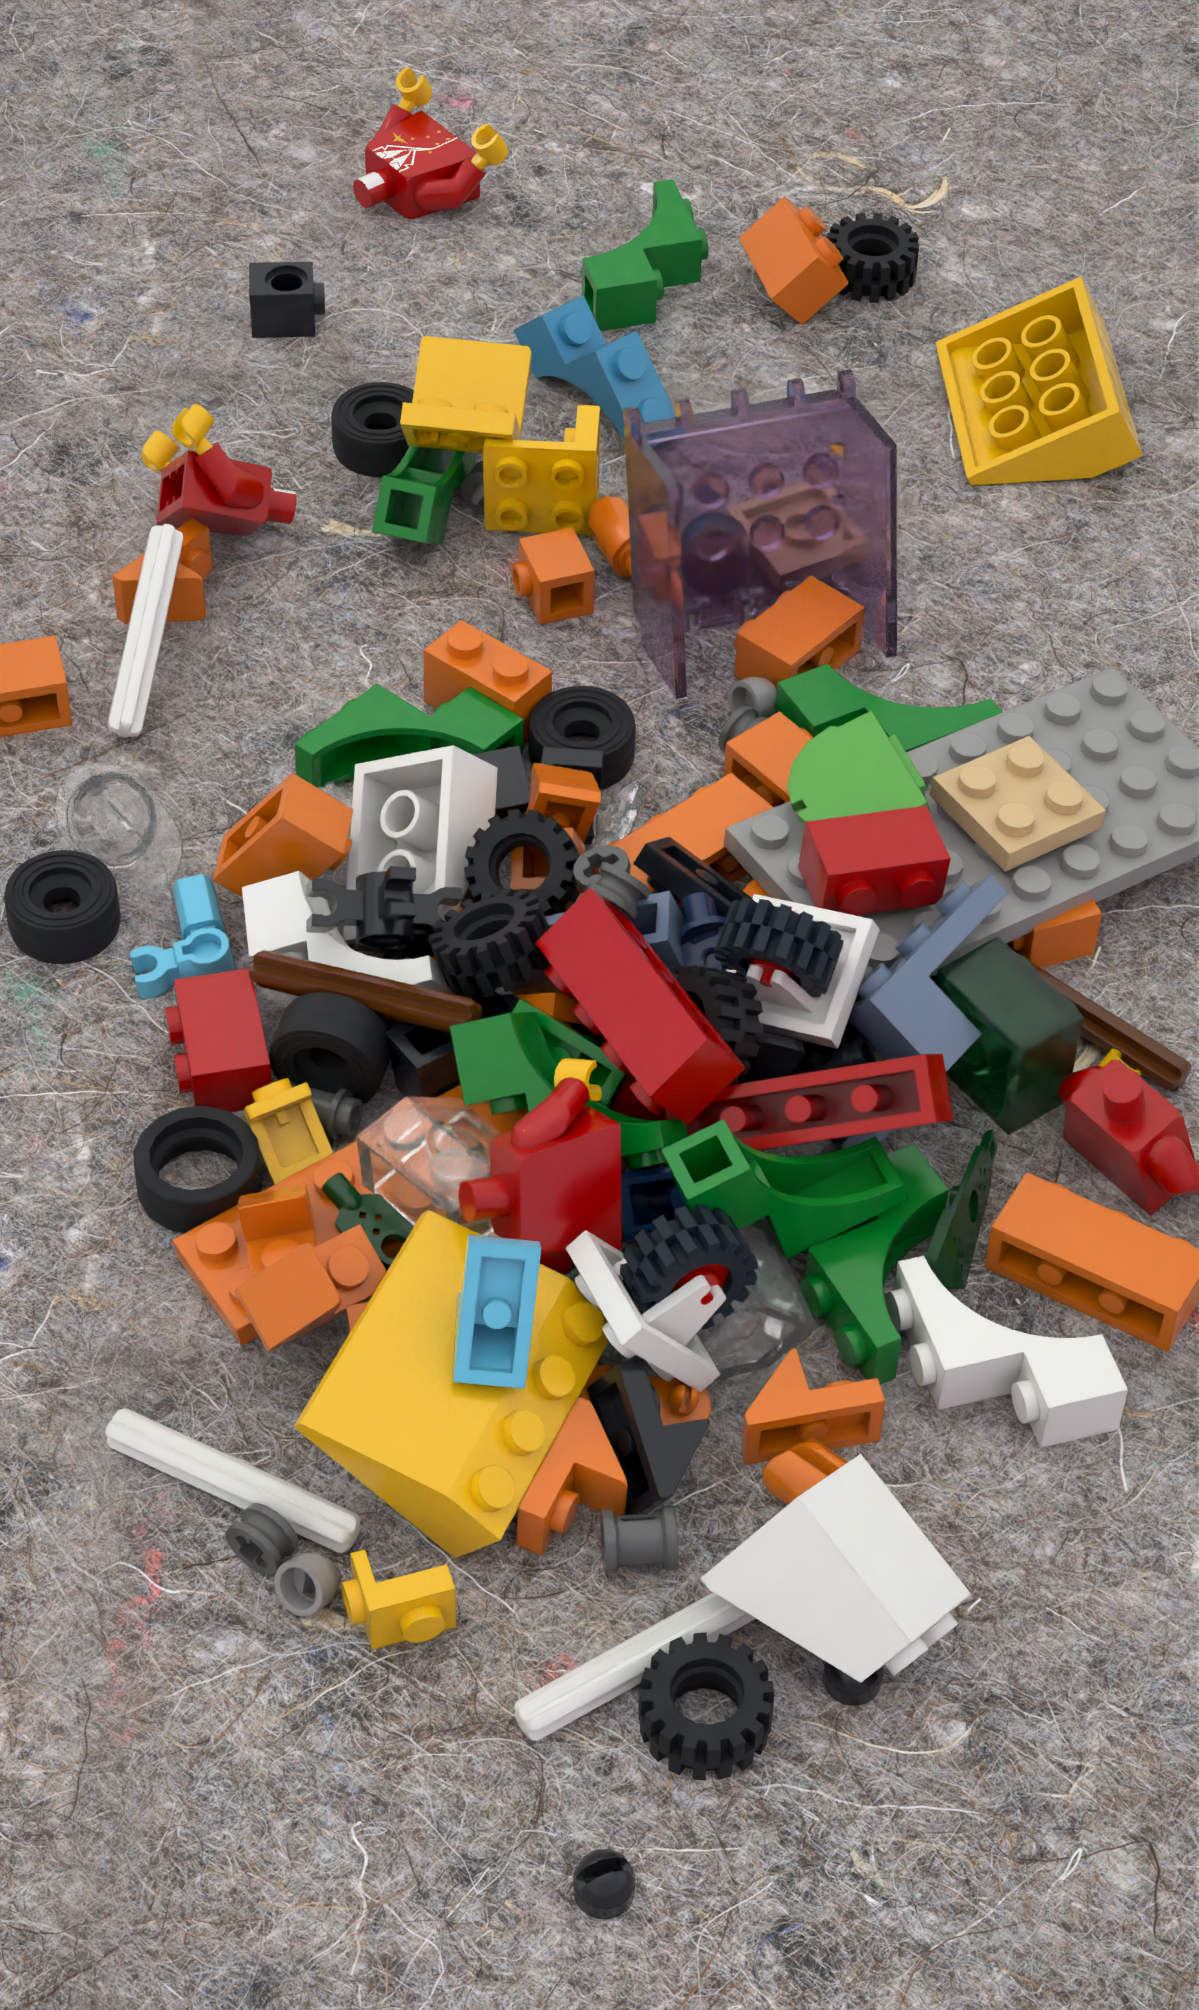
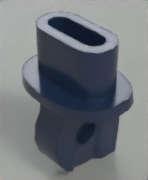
M699 892L684 897L682 903L688 921L681 929L684 965H698L726 971L727 969L721 965L722 961H718L714 957V949L726 917L718 916L714 900L707 893Z

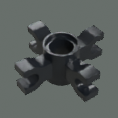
M390 866L387 871L369 872L357 876L356 890H347L338 883L328 879H311L306 885V897L325 898L330 903L332 912L327 916L311 914L306 920V932L326 933L341 925L356 926L354 951L380 952L383 948L407 946L414 942V930H423L429 935L434 934L432 928L436 922H445L438 914V905L456 906L462 901V888L444 887L431 894H414L413 882L416 880V868Z

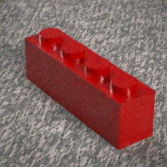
M589 888L535 943L551 964L545 971L547 977L566 996L571 999L575 997L578 1000V1003L572 1008L575 1015L594 1034L599 1037L603 1035L607 1041L601 1046L602 1052L620 1071L628 1076L630 1074L634 1076L636 1081L630 1086V1090L655 1115L659 1116L666 1109L689 1125L746 1069L628 916L592 888Z
M943 1053L921 1054L729 1085L689 1125L686 1124L688 1136L724 1119L730 1131L740 1141L760 1151L953 1121ZM665 1109L666 1120L678 1119Z

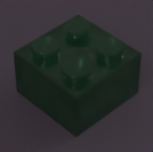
M999 937L990 940L938 969L936 985L982 1034L951 1066L946 1075L1007 1135L1014 1133L1062 1105L1058 1089L1062 1080L1073 1073L1084 1018L1079 1013L1075 1004L1067 996L1060 995L1035 971L1027 958L1017 955Z

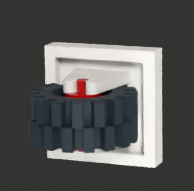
M754 894L752 899L742 898V901L736 899L730 905L714 949V957L716 960L722 961L721 965L727 969L726 971L743 975L747 978L746 983L753 984L758 993L753 1000L761 1001L763 1012L758 1015L760 1023H764L763 1032L838 1049L880 929L873 919Z
M697 1204L693 1215L690 1214L686 1206L674 1209V1220L667 1222L663 1215L653 1220L652 1222L657 1229L651 1234L642 1229L634 1237L639 1247L627 1246L624 1253L585 1230L566 1247V1250L579 1271V1274L574 1278L577 1287L588 1301L601 1309L608 1321L602 1329L609 1342L626 1358L631 1359L634 1355H638L645 1359L662 1379L670 1382L673 1378H677L688 1386L696 1388L697 1391H703L721 1374L696 1333L701 1327L703 1330L714 1326L712 1317L718 1313H721L725 1319L734 1313L735 1310L731 1303L734 1300L744 1303L750 1295L745 1286L755 1285L758 1277L754 1269L759 1268L757 1259L731 1217L727 1216L724 1210L715 1207L711 1212L708 1205Z

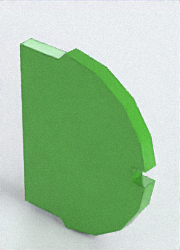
M872 710L839 727L829 726L806 743L791 766L787 789L794 812L805 807V809L796 813L799 821L804 826L806 821L925 805L930 810L924 791L928 790L924 780L896 735L894 734L890 737L886 735Z

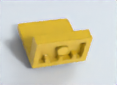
M424 336L420 343L412 403L403 402L400 425L408 446L483 453V444L486 439L521 440L532 359L530 347Z
M578 405L576 428L565 427L564 442L509 439L484 440V521L487 530L547 533L573 527L576 534L594 535L589 527L588 519L591 507L596 500H599L600 406Z

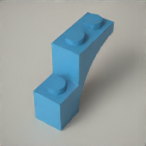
M584 295L513 329L519 344L528 346L531 349L532 359L530 367L535 377H558L584 391L610 418L625 441L631 455L641 452L684 430L637 330L606 344Z

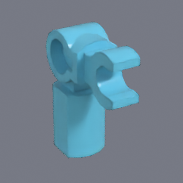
M205 874L178 879L173 886V898L183 940L173 942V948L163 950L156 946H143L129 952L135 973L153 970L147 974L134 976L140 998L160 996L171 985H174V979L235 970L229 939L225 934L215 886L211 878Z

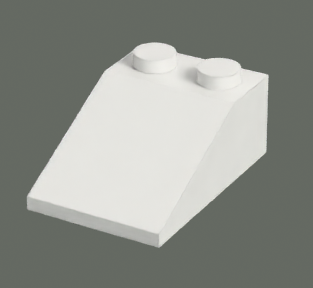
M454 745L355 764L352 800L353 814L350 829L352 845L348 858L346 889L356 890V877L361 874L387 871L390 866L415 867L414 894H431L440 888L457 887L462 888L463 900L469 886L464 872V867H468V860L465 857L468 846L474 847L476 840L473 835L479 827L485 831L491 826L488 820L495 816L498 768ZM460 903L456 906L438 905L440 918L445 921L443 915L451 909L458 911ZM344 926L343 939L346 943L354 944L356 926ZM414 930V934L426 933L423 930Z

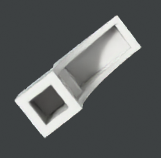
M296 871L242 887L250 958L254 959V955L257 952L267 950L454 994L451 988H448L438 962L430 956L403 960L381 959L352 950L339 933L337 927L326 933L306 932V920L311 914L327 916L331 912L328 901L325 898L306 897V885L310 882V879L301 872Z
M924 1256L898 1261L894 1290L887 1293L888 1313L897 1331H905L911 1345L909 1358L914 1378L919 1386L928 1385L938 1410L1011 1394L1018 1419L1022 1424L1030 1423L1040 1448L1119 1430L1128 1389L1102 1334L1077 1338H1055L1031 1335L1009 1329L980 1316L955 1298L938 1280Z

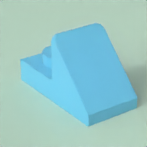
M468 1235L462 1292L458 1293L453 1382L525 1389L541 1255L539 1241Z

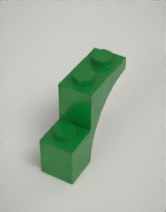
M673 179L653 182L652 220L637 237L611 251L582 258V295H584L600 331L656 322L657 300L663 299L664 287L701 282L702 260L708 258L709 253L707 236L703 228L697 229L694 223L691 203L688 198H682Z
M409 446L399 465L391 473L382 476L372 532L422 543H443L453 489L461 488V483L475 466L477 453Z
M829 664L777 682L775 714L780 711L799 728L806 729L813 738L829 726L839 727L872 710L886 735L890 737L895 734L906 752L1003 712L992 699L964 706L940 708L918 707L892 702L872 695L851 684Z
M375 684L356 699L348 701L340 711L317 728L307 731L295 743L296 775L324 792L338 784L354 779L355 764L452 745L472 755L519 745L522 755L524 719L470 686L451 701L442 703L429 716L379 684Z
M537 1012L507 1013L450 1026L465 1106L489 1103L491 1115L528 1109L530 1112L555 1088L554 1075L558 1062L547 1044ZM588 1101L585 1107L590 1106L621 1124V1158H626L628 1170L666 1163L661 1149L688 1137L686 1124L680 1119L648 1120L635 1118L616 1112L597 1101Z
M723 1119L661 1149L680 1196L691 1215H693L697 1204L708 1205L711 1212L715 1207L724 1210L727 1216L731 1217L738 1230L765 1218L786 1259L909 1199L903 1181L876 1136L850 1147L829 1153L811 1156H779L755 1150L744 1144L730 1131Z
M915 1143L887 1154L905 1185L909 1199L845 1230L846 1232L809 1247L805 1278L801 1280V1291L807 1307L814 1316H823L835 1334L837 1348L846 1364L850 1367L857 1366L866 1380L878 1378L880 1385L896 1378L901 1345V1336L895 1328L886 1307L883 1287L898 1261L915 1246L933 1236L943 1209H946L949 1191Z

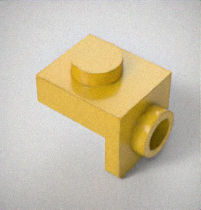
M285 1078L252 1092L255 1103L245 1107L244 1117L258 1139L259 1153L273 1185L333 1153L312 1103V1093L307 1082L292 1087L289 1078Z
M365 1549L350 1553L352 1580L341 1582L342 1597L350 1624H364L371 1650L403 1641L413 1643L428 1641L438 1636L444 1630L456 1628V1593L447 1564L376 1583Z

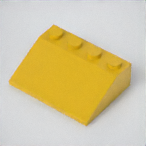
M1081 276L935 342L964 468L971 486L1093 478L1143 456L1104 320Z
M427 1210L419 1217L293 1427L452 1557L457 1558L502 1539L530 1484L609 1341L602 1329L608 1321L601 1309L588 1301L576 1283L569 1277L539 1264L525 1389L453 1382L458 1293L462 1292L468 1235H482L431 1210Z

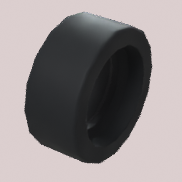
M209 1106L176 1109L158 1117L141 1133L133 1150L138 1200L149 1218L168 1230L186 1233L238 1205L240 1196L258 1193L262 1190L258 1139L247 1122L228 1110ZM207 1150L224 1154L237 1162V1170L228 1179L210 1188L188 1190L171 1186L159 1178L161 1168L171 1159L187 1152Z

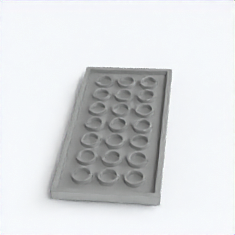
M1114 667L1105 669L906 752L927 786L928 790L924 791L930 807L929 812L951 858L943 896L962 880L970 887L990 874L1008 891L1004 899L931 973L930 978L1032 932V928L1092 899L1095 903L1199 856V748ZM1030 736L1107 811L1101 829L1005 872L929 794L933 777ZM791 801L726 827L724 847L771 898L815 907L798 868L805 826L799 821L796 813L805 809V807L794 812ZM935 905L859 916L873 919L880 929L863 978L881 963L889 968L901 956L894 948L895 945L920 922L923 921L929 927L941 915Z

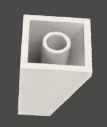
M861 1454L794 1499L701 1577V1580L710 1591L860 1683L883 1665L895 1676L928 1650L931 1645L958 1625L950 1611L971 1595Z

